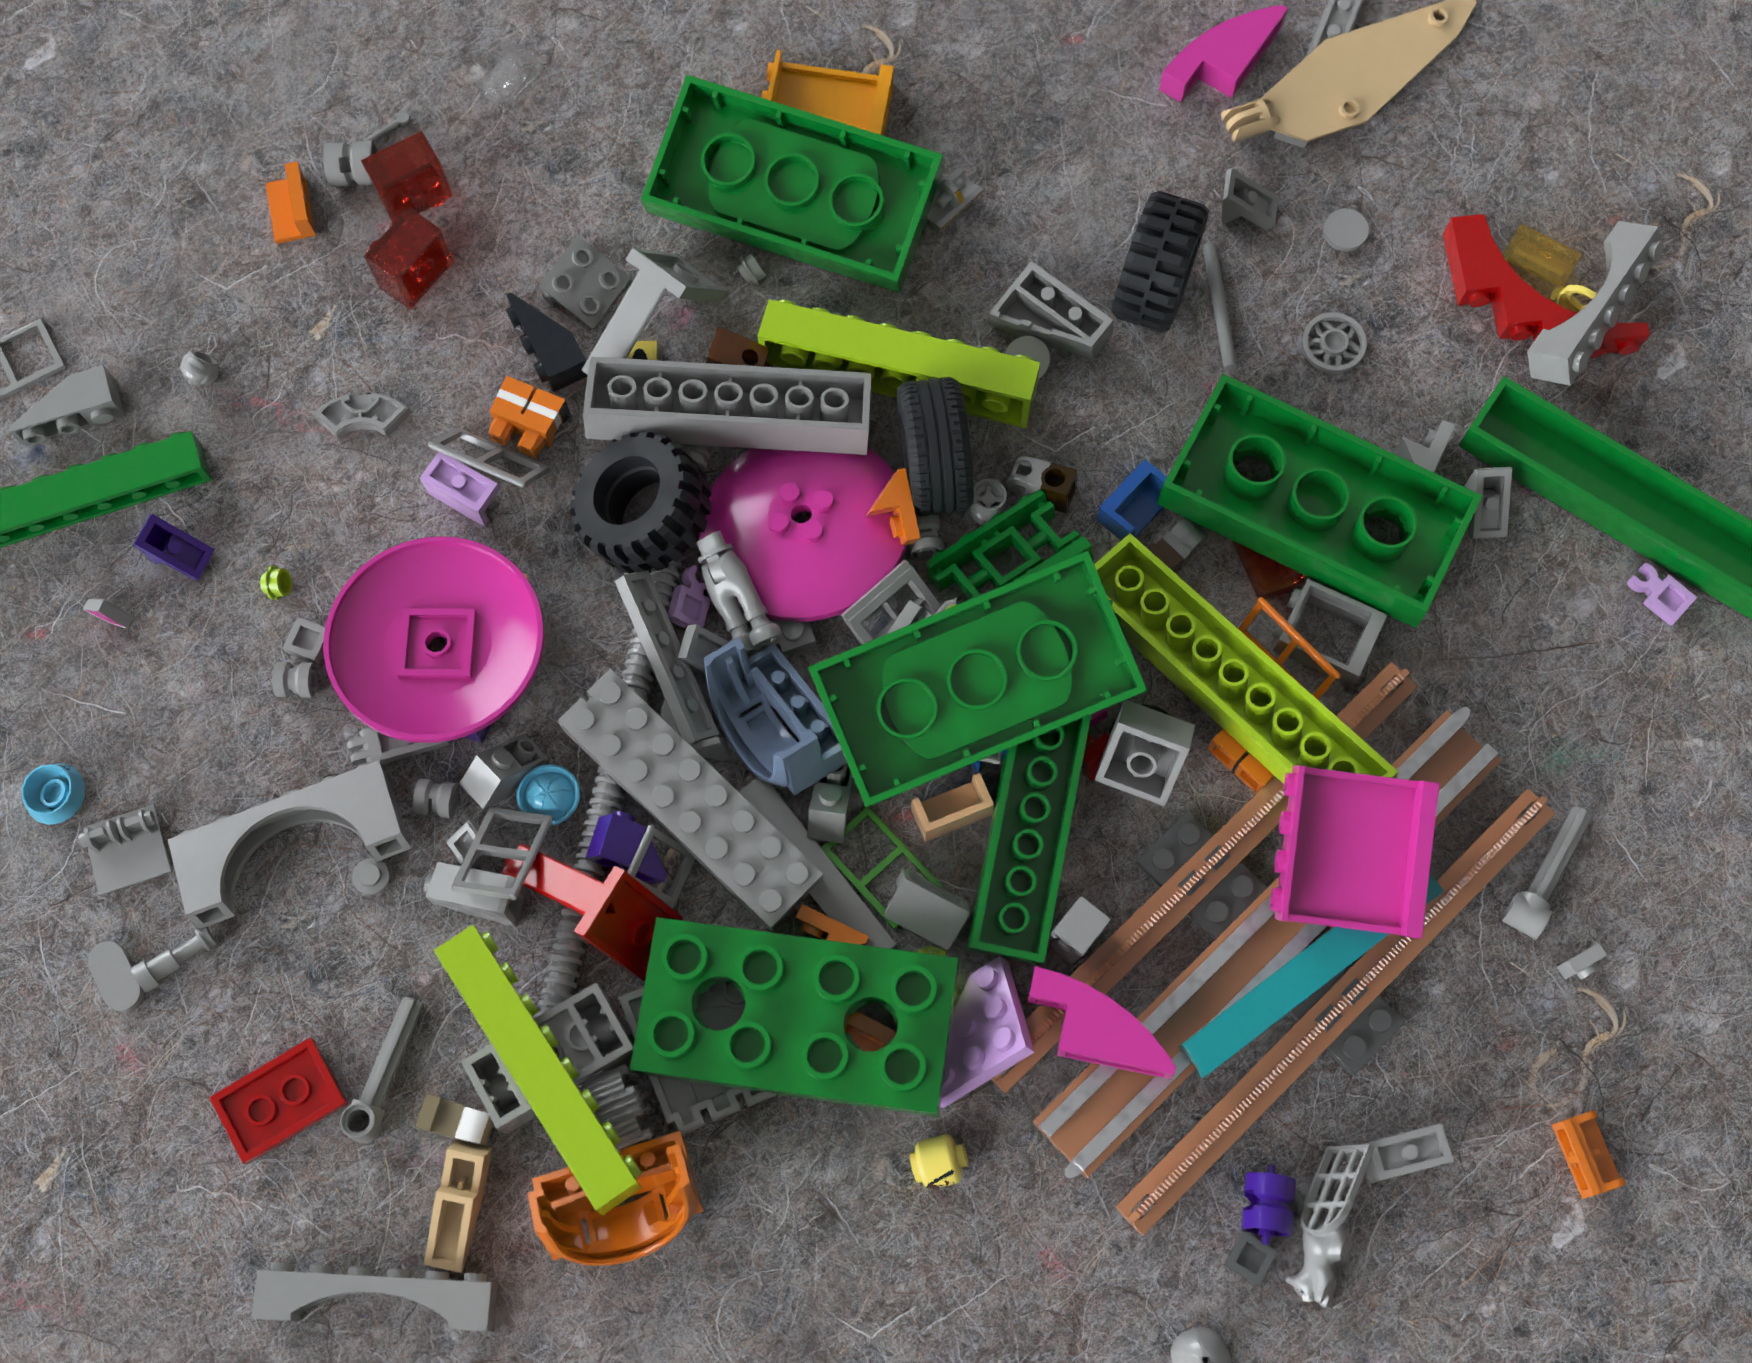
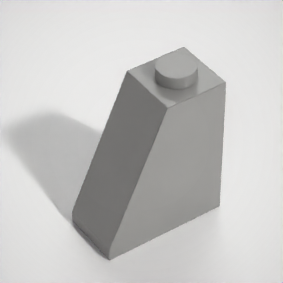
M437 862L435 870H431L428 873L424 884V892H427L425 897L432 904L517 927L528 894L523 886L517 899L512 900L452 891L451 885L461 866ZM471 868L465 882L512 889L516 878Z

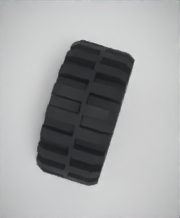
M1163 191L1151 193L1133 235L1116 290L1112 311L1118 319L1157 332L1170 330L1185 293L1205 231L1209 210L1204 204Z
M639 432L637 436L635 433L622 435V440L617 441L613 439L605 444V449L601 452L597 450L590 457L592 461L587 467L583 465L579 472L581 478L578 483H574L572 495L575 496V499L570 501V513L573 515L572 524L574 530L579 534V539L612 567H617L622 572L630 574L648 570L651 573L652 568L657 571L669 567V562L673 560L678 562L685 557L684 552L689 547L693 549L697 544L698 534L705 531L708 524L705 517L710 515L712 502L708 499L711 497L712 492L710 483L707 481V475L697 462L676 442L662 434L655 435L653 432ZM660 482L658 495L650 509L637 520L623 524L626 507L634 495L644 487Z

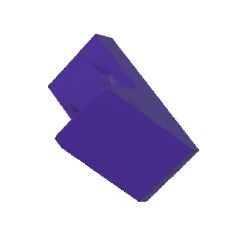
M152 513L147 518L133 543L153 563H164L193 580H199L215 550Z

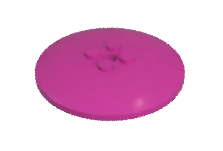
M752 448L734 460L715 481L711 488V497L708 498L712 502L711 513L705 517L708 524L704 533H699L701 540L711 533L721 531L725 543L732 544L734 553L745 564L755 589L768 611L766 617L789 622L816 621L842 614L900 564L907 546L901 545L899 537H893L890 526V517L894 516L893 512L866 516L888 481L894 475L891 467L869 448H867V455ZM799 512H808L812 515L805 523L793 521L794 516Z
M440 536L414 539L393 546L374 556L362 565L344 584L334 600L326 621L323 640L324 662L331 684L341 701L354 716L370 728L395 739L409 742L434 743L450 741L471 735L496 722L524 695L534 679L542 657L544 622L539 601L531 584L519 568L498 551L484 544L457 537ZM443 637L447 639V644L441 651L432 652L428 649L429 643L434 638Z

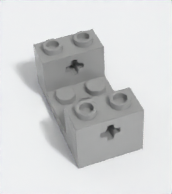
M597 982L535 1018L540 1027L547 1024L557 1038L559 1044L555 1047L558 1049L560 1059L562 1060L568 1056L580 1075L574 1079L576 1084L581 1083L601 1070L606 1072L631 1062L634 1044L606 993ZM492 1043L461 1061L496 1129L508 1135L537 1118V1115Z

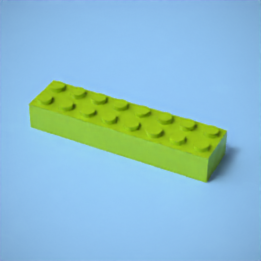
M784 299L779 301L768 300L758 333V343L769 348L766 363L781 368L871 373V392L897 398V388L904 382H917V380L923 379L928 381V379L938 378L939 380L941 377H951L960 383L966 415L1027 429L1040 369V362L1034 361L1029 356L1007 355L1000 353L992 347L977 348L966 345L957 339L943 340L934 338L923 331H904L889 323L878 325L866 322L854 315L846 317L835 315L824 308H805Z

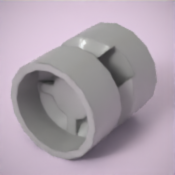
M354 141L351 147L346 142H330L324 145V169L329 186H350L353 181H356L358 185L379 184L380 159L375 141ZM348 157H350L351 170H349Z

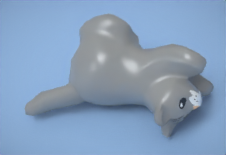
M1295 1192L1294 1203L1300 1218L1305 1199L1300 1193ZM1309 1214L1308 1224L1310 1223L1312 1218L1311 1214ZM1318 1219L1314 1230L1322 1228L1325 1221ZM1341 1225L1329 1235L1319 1238L1310 1236L1303 1229L1304 1266L1296 1275L1287 1276L1285 1280L1293 1286L1296 1293L1304 1301L1311 1302L1315 1299L1324 1308H1328L1336 1289L1337 1277L1335 1275V1268L1338 1265L1347 1263L1353 1251L1352 1238Z

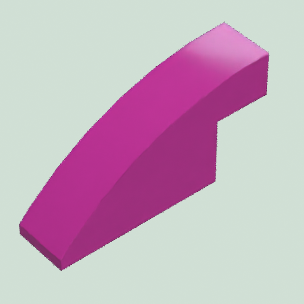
M1279 5L1251 11L1209 29L1188 44L1164 69L1159 90L1182 102L1199 79L1232 98L1282 29L1288 8Z
M1035 966L1028 1003L1065 1010L1057 1056L1171 1080L1175 1075V1064L1152 1033L1130 1012L1110 997L1081 981L1062 973Z

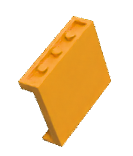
M776 50L774 62H769L767 67L766 81L770 83L768 91L763 90L761 98L884 136L894 86V66L881 64L879 75L783 62L782 50Z

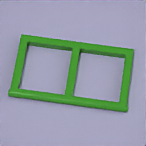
M864 807L863 811L847 824L845 837L869 817L897 847L859 881L832 852L831 849L838 843L828 841L821 849L844 877L895 930L899 925L885 918L884 911L886 909L866 888L870 882L903 854L929 882L943 888V885L870 807Z

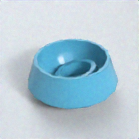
M63 763L42 765L32 770L25 778L21 788V798L29 815L37 822L48 825L62 823L71 818L79 810L85 797V783L81 774L74 767Z
M554 764L537 766L527 772L520 781L516 793L517 804L522 812L551 815L553 817L551 825H557L568 819L576 810L580 799L579 783L574 775L562 766Z

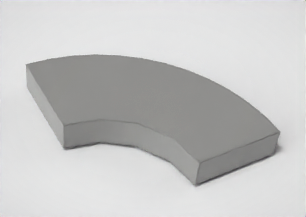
M371 393L368 395L351 396L347 394L340 396L319 407L312 415L336 438L340 439L349 432L360 429L377 430L388 436L411 414L409 407L395 398L379 393Z

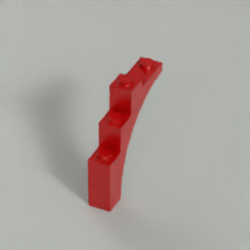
M1485 214L1450 218L1443 232V238L1457 305L1482 307L1491 303L1499 339L1511 338L1514 341H1520L1533 336V341H1535L1543 329L1551 330L1577 314V312L1568 310L1542 296L1521 279L1504 259L1492 238ZM1617 322L1613 328H1609L1603 337L1601 347L1595 350L1589 359L1600 357L1605 353L1618 352L1620 355L1635 353L1650 336L1647 322Z

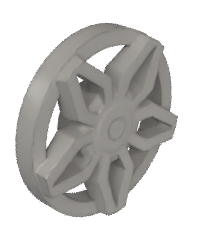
M1329 312L1318 315L1308 323L1302 335L1301 349L1303 356L1313 367L1328 375L1348 372L1361 362L1366 352L1367 339L1363 328L1355 319L1342 313ZM1326 321H1339L1343 324L1337 326V328H1333V326ZM1319 325L1326 330L1324 333L1321 332ZM1349 327H1351V329H1350V331H1349V333H1348V335H1347V334L1344 332V330H1346V329H1348ZM1314 328L1317 338L1308 342V335ZM1354 332L1359 338L1360 348L1350 341ZM1320 346V350H1310V348ZM1346 349H1350L1355 354L1347 353ZM1325 354V356H1324V358H1323V362H1321L1320 360H1318V359L1316 358V357H1320L1321 355ZM1329 357L1335 358V365H1330ZM1342 357H1343L1345 360H1350V361H1351V362H1349V363H1347V364L1340 365V363H1341V361H1342Z

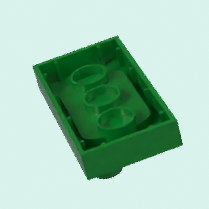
M686 74L640 200L647 213L901 293L945 168L943 154Z
M1089 551L808 667L865 807L879 803L1147 691Z

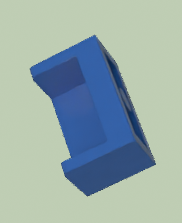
M1144 459L1099 507L1096 521L1120 540L1129 533L1136 538L1164 508L1156 503L1167 476Z

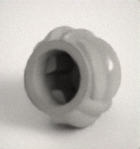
M193 350L182 358L180 368L183 377L190 385L203 387L211 385L216 381L219 367L217 360L212 356Z

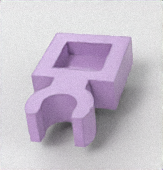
M1644 563L1638 569L1646 577V581L1639 580L1635 575L1627 581V585L1633 591L1644 592L1648 595L1643 604L1669 626H1672L1697 598L1671 575H1668L1663 581L1660 580L1656 569L1649 563Z
M695 565L687 567L683 571L682 581L684 585L674 588L667 612L670 622L685 629L687 625L693 624L701 627L704 626L711 601L710 598L703 595L704 589H707L703 575H701L699 582L695 578L697 566Z

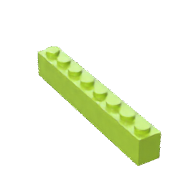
M471 925L433 951L598 1213L604 1215L642 1188L637 1180V1177L642 1175V1172L630 1154L624 1158L616 1147V1144L621 1139L611 1123L607 1121L602 1125L595 1114V1111L600 1109V1106L590 1090L587 1088L581 1092L574 1081V1079L580 1076L568 1056L562 1060L554 1049L559 1044L557 1038L547 1024L543 1027L539 1026L534 1018V1015L539 1012L538 1008L527 992L522 996L518 993L513 984L518 982L519 979L507 961L501 965L494 953L500 949L490 933L485 931L481 934L474 925Z

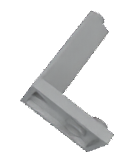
M632 248L626 260L638 268L639 272L590 356L627 359L667 290L679 299L697 300L704 304L707 301L721 302L727 290L676 254ZM590 356L582 368V371L587 375Z

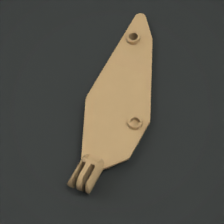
M1446 0L1325 39L1260 99L1224 110L1221 113L1226 129L1232 135L1233 143L1271 130L1308 142L1366 123L1458 37L1477 1Z

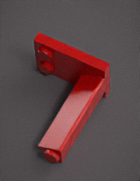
M522 843L517 847L518 850L529 851L531 848ZM538 851L523 886L582 914L583 917L574 932L629 973L643 981L646 979L656 917L683 920V917L625 870L616 866L612 868L606 880L602 882ZM505 859V867L502 874L517 878L524 861Z

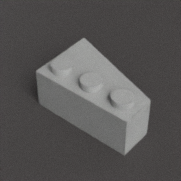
M1033 261L1027 265L989 312L990 324L993 328L1021 337L1034 336L1042 340L1046 345L1089 359H1093L1113 335L1112 318Z

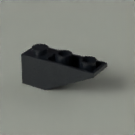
M513 293L506 294L511 306L505 309L514 328L521 327L524 335L519 338L527 355L535 354L538 363L533 364L540 381L542 383L548 381L553 392H556L586 378L588 375L582 371L586 359L572 332Z

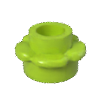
M276 565L269 566L268 571L263 573L260 579L262 591L270 599L279 600L283 596H288L292 589L290 572L286 568H278Z

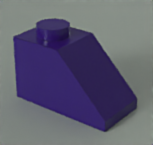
M614 811L612 814L601 816L598 819L585 859L610 869L616 866L627 872L647 828L635 823V817L625 812ZM652 840L635 875L636 878L649 885L665 882L667 876Z

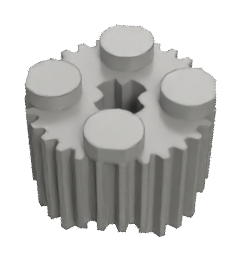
M627 1063L584 1080V1087L580 1089L581 1092L587 1088L590 1090L600 1106V1109L595 1111L600 1122L603 1125L609 1121L621 1139L616 1144L618 1150L653 1136L651 1126L644 1128L640 1116L647 1114L640 1091L635 1085L629 1087L625 1075L631 1073Z

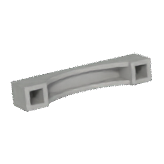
M1618 221L1604 241L1606 269H1610L1605 283L1596 296L1580 312L1551 330L1543 329L1527 351L1531 378L1571 386L1577 375L1585 370L1588 359L1595 350L1601 347L1603 337L1609 328H1613L1616 325L1618 316L1624 306L1630 304L1633 293L1639 284L1645 282L1648 271L1654 262L1660 260L1663 252V243L1659 241V229L1657 226Z
M271 1263L270 1270H257L251 1319L301 1321V1313L325 1301L352 1294L384 1293L413 1300L430 1308L448 1321L447 1329L494 1332L498 1283L487 1282L488 1274L465 1273L464 1281L449 1280V1272L426 1271L425 1279L410 1278L411 1270L387 1269L386 1277L371 1276L372 1268L348 1267L347 1275L333 1274L334 1266L310 1265L309 1272H294L295 1264Z

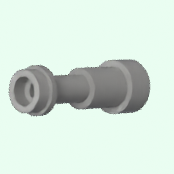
M208 927L200 930L198 928L195 929L196 936L173 951L169 948L150 961L143 960L133 966L131 972L140 987L146 993L161 985L160 980L181 968V962L204 948L208 952L211 951L212 947L218 943Z

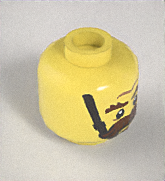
M949 1134L922 1139L915 1145V1152H910V1163L914 1178L917 1183L922 1182L929 1190L959 1183L963 1176L962 1168L969 1166L964 1144L956 1145L954 1138Z

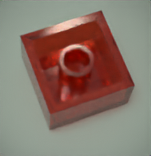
M422 130L361 160L374 192L393 226L401 222L410 221L417 214L431 207H438L447 199L453 197L440 161Z
M410 207L402 215H398L393 219L385 234L380 239L372 242L367 253L364 255L379 288L409 310L415 306L454 262L441 229Z

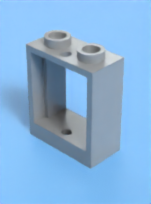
M1307 579L1302 590L1295 587L1286 606L1292 609L1286 621L1295 628L1307 602L1362 627V632L1347 664H1343L1320 653L1341 674L1338 681L1353 687L1360 677L1387 614ZM1277 625L1272 637L1278 639L1273 651L1281 654L1291 642V639ZM1299 645L1290 655V659L1329 676Z

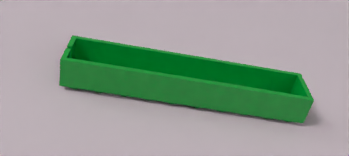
M1503 376L1462 438L1458 445L1459 447L1494 468L1511 467L1512 478L1752 620V520L1507 377Z

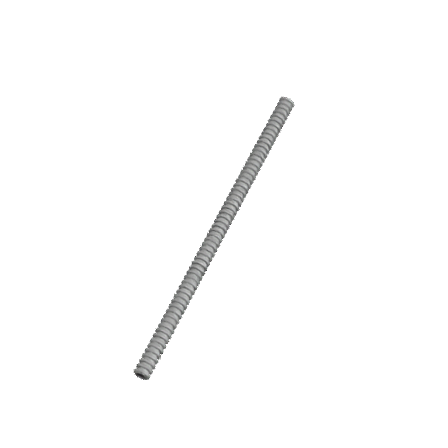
M682 444L681 448L705 471L707 469L706 461L710 457L708 452L711 451L712 446ZM684 557L678 562L674 560L669 562V567L660 571L652 568L650 573L666 612L669 609L673 595L672 592L677 587L675 581H678L680 577L677 571L682 569L680 561H683ZM634 628L632 634L635 638L630 640L632 649H629L627 652L630 659L625 661L624 665L627 669L622 671V677L624 678L623 681L648 704L649 700L646 695L651 693L649 685L654 681L653 676H651V674H654V671ZM599 766L597 771L600 773V776L595 778L597 787L592 789V794L595 796L589 801L592 808L588 809L586 813L589 820L584 821L586 831L581 832V837L584 840L578 844V848L581 851L575 856L578 863L573 865V868L598 880L605 877V871H603L605 866L585 859L599 817L612 814L614 811H621L622 806L619 802L623 801L625 797L622 794L624 789ZM568 907L561 911V915L564 918L558 923L561 930L555 934L558 942L553 943L552 946L555 954H551L549 958L552 961V965L547 966L549 977L544 978V983L547 985L546 988L541 989V994L544 997L543 1000L538 1001L541 1009L535 1014V1017L574 996L572 995V990L577 989V984L574 982L575 979L580 977V973L577 970L578 967L583 965L580 958L585 955L586 950L583 949V946L588 944V942L574 932L583 915Z

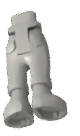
M721 531L711 533L697 541V546L702 555L698 560L701 564L706 563L701 567L707 591L715 608L725 621L727 631L732 633V640L738 637L745 645L748 655L761 649V646L768 645L781 638L783 633L780 626L771 622L766 617L768 611L755 589L745 564L734 553L732 544L725 543ZM737 598H738V600H739V602H740V604H741V606H742V608H743V610H744V612H745L744 614H743L742 609H741V607H740V605H739V603H738V601H737ZM749 622H751L752 631L750 630V628H749V626H748V625L750 624Z

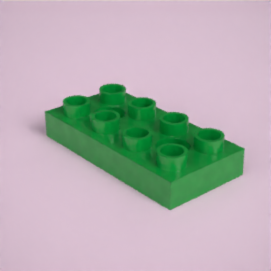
M1222 374L1168 474L1156 504L1413 628H1417L1428 612L1482 495ZM1245 456L1259 458L1271 468L1272 479L1265 482L1250 481L1238 473L1233 463L1242 460ZM1372 517H1381L1393 522L1399 528L1401 543L1388 545L1376 541L1366 531L1364 522Z
M656 917L630 1070L639 1075L939 1117L959 972V960L955 957ZM716 984H734V987L739 990L743 1000H745V1008L741 1018L733 1026L724 1030L708 1029L710 1026L703 1021L700 1012H698L701 997L710 987ZM870 1003L885 1005L884 1008L892 1014L894 1021H898L896 1035L894 1039H891L886 1046L878 1049V1051L868 1052L860 1050V1046L853 1041L850 1033H847L849 1019L859 1008Z

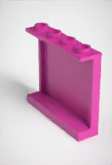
M1300 765L1292 766V773L1287 772L1284 780V795L1289 796L1287 811H1282L1279 822V833L1284 834L1283 850L1278 849L1275 857V872L1280 873L1278 888H1273L1270 899V910L1275 911V919L1422 939L1439 783L1317 769Z

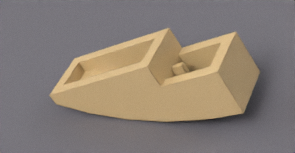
M455 1140L447 1148L441 1186L436 1190L424 1265L459 1273L463 1271L484 1194L492 1147Z

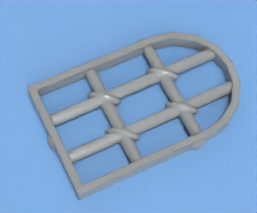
M1363 1144L1326 1147L1300 1214L1301 1226L1310 1236L1317 1238L1327 1236L1345 1221L1375 1149L1373 1146ZM1364 1152L1357 1171L1353 1172L1358 1154ZM1344 1153H1352L1345 1172L1338 1173ZM1333 1154H1337L1330 1173H1326ZM1353 1178L1345 1201H1342L1341 1197L1347 1182ZM1334 1179H1340V1185L1334 1200L1327 1201L1326 1198ZM1322 1180H1325L1326 1183L1319 1201L1314 1202ZM1342 1207L1338 1215L1333 1219L1337 1208ZM1314 1208L1313 1216L1308 1224L1310 1210ZM1322 1208H1328L1329 1212L1323 1227L1314 1230Z

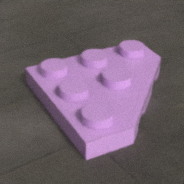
M1001 956L970 974L954 1009L940 1105L942 1108L1034 1053L1009 962Z

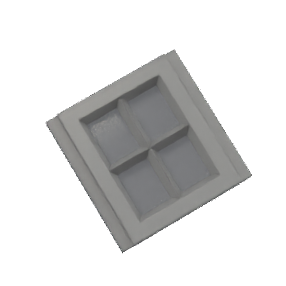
M903 560L843 612L841 616L859 642L864 644L886 635L909 600L920 605L932 615L936 614L941 605L913 566L907 560Z

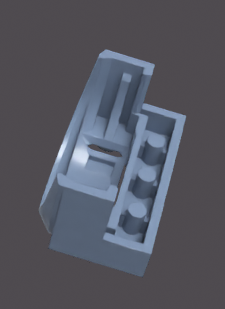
M737 637L704 657L707 689L716 717L731 746L746 767L756 777L764 782L780 787L788 786L791 792L796 795L847 763L824 705L775 644L770 645L748 659L745 645ZM757 703H763L760 707L739 718L740 713L750 709ZM771 707L777 711L800 742H797L790 735Z

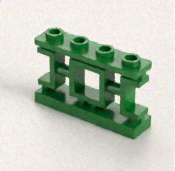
M1039 489L1033 494L1023 496L1016 505L1004 513H997L987 524L976 531L966 533L959 542L948 549L935 553L926 563L929 580L936 584L940 592L956 583L968 600L980 596L981 594L977 589L989 581L997 589L1086 551H1089L1093 561L1092 545L1084 536L1080 537L1076 530L1062 539L1058 537L1047 524V522L1056 517L1055 507L1051 501H1047L1043 490ZM1031 523L1038 533L1025 540L1018 530ZM1048 544L1056 554L1042 562V559L1035 551ZM1013 545L1026 562L1002 577L989 560ZM974 560L980 571L967 578L960 568Z

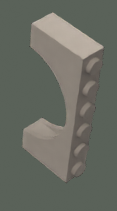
M377 760L372 763H363L354 770L338 776L326 777L321 782L309 787L291 790L285 796L269 802L257 803L248 810L234 815L222 816L213 823L197 829L185 830L179 836L168 839L185 915L199 930L234 917V890L238 876L246 861L270 837L299 824L326 822L350 829L363 839L365 847L376 862L411 849L390 776L381 762Z

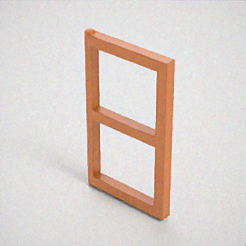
M1263 597L1257 600L1256 605L1238 628L1290 676H1292L1283 664L1299 645L1329 675L1313 694L1317 700L1341 677V674ZM1262 610L1292 638L1291 642L1277 659L1248 631V628Z

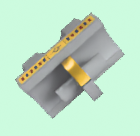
M957 168L938 185L926 222L940 233L982 194L983 189L970 181L963 170Z

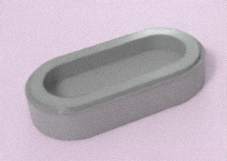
M105 941L97 944L89 953V970L106 1005L118 1012H130L141 1004L144 998V990L137 983L131 972V968L134 965L126 949L115 942Z

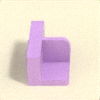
M440 452L437 453L420 477L428 494L482 526H486L489 520L484 511L500 490L496 482Z

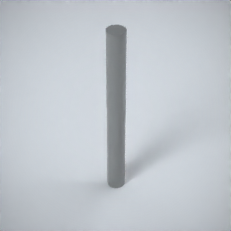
M1209 242L1202 247L1224 370H1233L1237 368V361L1217 248L1214 242Z

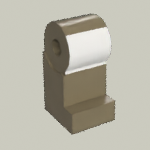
M426 1093L415 1127L422 1131L487 1146L494 1123L488 1113Z

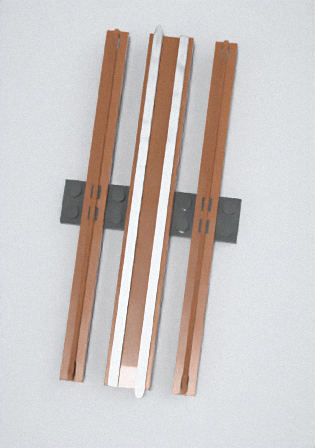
M1390 662L1336 716L1362 740H1365L1418 686L1407 677L1410 672L1406 668L1401 671ZM1398 685L1400 686L1391 696L1387 697ZM1468 707L1461 708L1453 714L1446 710L1392 764L1398 771L1397 779L1439 783L1434 829L1502 761L1497 756L1498 752L1488 743L1482 747L1462 728L1470 716V709ZM1274 776L1264 788L1262 787L1215 835L1187 810L1135 862L1160 888L1070 976L1107 995L1187 915L1214 940L1136 1018L1152 1033L1175 1064V1075L1171 1080L1091 1063L1033 1120L1032 1123L1070 1161L1065 1171L1066 1178H1074L1081 1173L1087 1179L1196 1069L1188 1056L1178 1048L1182 1043L1333 928V926L1294 921L1286 922L1275 919V911L1270 910V899L1273 888H1278L1279 877L1267 888L1242 863L1279 825L1282 811H1287L1289 796L1284 795V784L1277 777ZM1527 788L1436 880L1444 892L1425 907L1422 939L1396 934L1387 935L1365 952L1351 967L1347 966L1288 1012L1296 1023L1114 1207L1141 1236H1144L1324 1050L1353 1076L1403 1026L1406 1021L1379 994L1556 814L1545 804L1548 801L1546 797L1542 795L1538 798ZM1528 806H1530V808H1529L1520 818H1518V816H1519ZM1040 1005L1025 1020L1034 1053L1014 1065L1003 1077L1001 1075L1005 1071L991 1079L1004 1094L1017 1084L1059 1042L1065 1010ZM1147 1195L1148 1197L1133 1212H1131V1210ZM1153 1203H1155V1204L1141 1217V1219L1139 1220V1217H1140Z

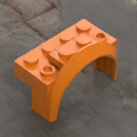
M681 1131L619 1150L623 1158L630 1154L642 1172V1175L637 1177L642 1188L631 1196L650 1191V1193L627 1204L614 1207L604 1215L597 1211H592L594 1209L592 1203L569 1167L532 1178L534 1191L527 1193L534 1229L552 1259L563 1258L578 1264L592 1266L614 1265L636 1260L668 1244L680 1233L693 1215L704 1212L687 1145ZM660 1194H662V1195L664 1196V1200H665V1204H666V1208H667V1212H668V1217H667V1218H666V1214H665V1210H664V1206H663V1202H662V1198H661V1195H660ZM584 1217L587 1225L590 1244L586 1243L585 1235L582 1226V1220L584 1219Z

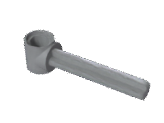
M1574 806L1570 809L1528 890L1516 893L1502 917V922L1535 940L1542 933L1552 914L1548 900L1592 818L1585 808Z
M404 997L401 1000L360 1099H353L351 1105L343 1111L340 1117L342 1131L358 1143H371L382 1133V1119L385 1111L381 1109V1106L423 1008V1004L416 999ZM362 1115H369L370 1122L368 1127L364 1131L356 1133L354 1131L356 1119Z

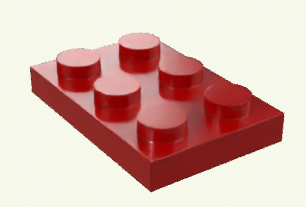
M311 1037L209 1097L242 1163L246 1165L349 1104L317 1043Z

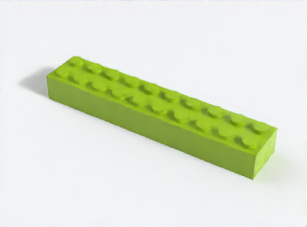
M1131 533L1094 564L1109 600H1113L1112 608L1125 639L1283 784L1286 773H1292V766L1298 765L1397 778L1398 771Z

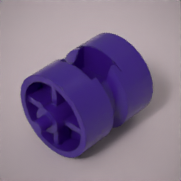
M1268 1165L1267 1172L1246 1173L1244 1196L1250 1201V1205L1243 1208L1241 1230L1262 1236V1244L1270 1245V1238L1274 1236H1292L1294 1213L1288 1209V1204L1294 1202L1296 1179L1275 1173V1165Z

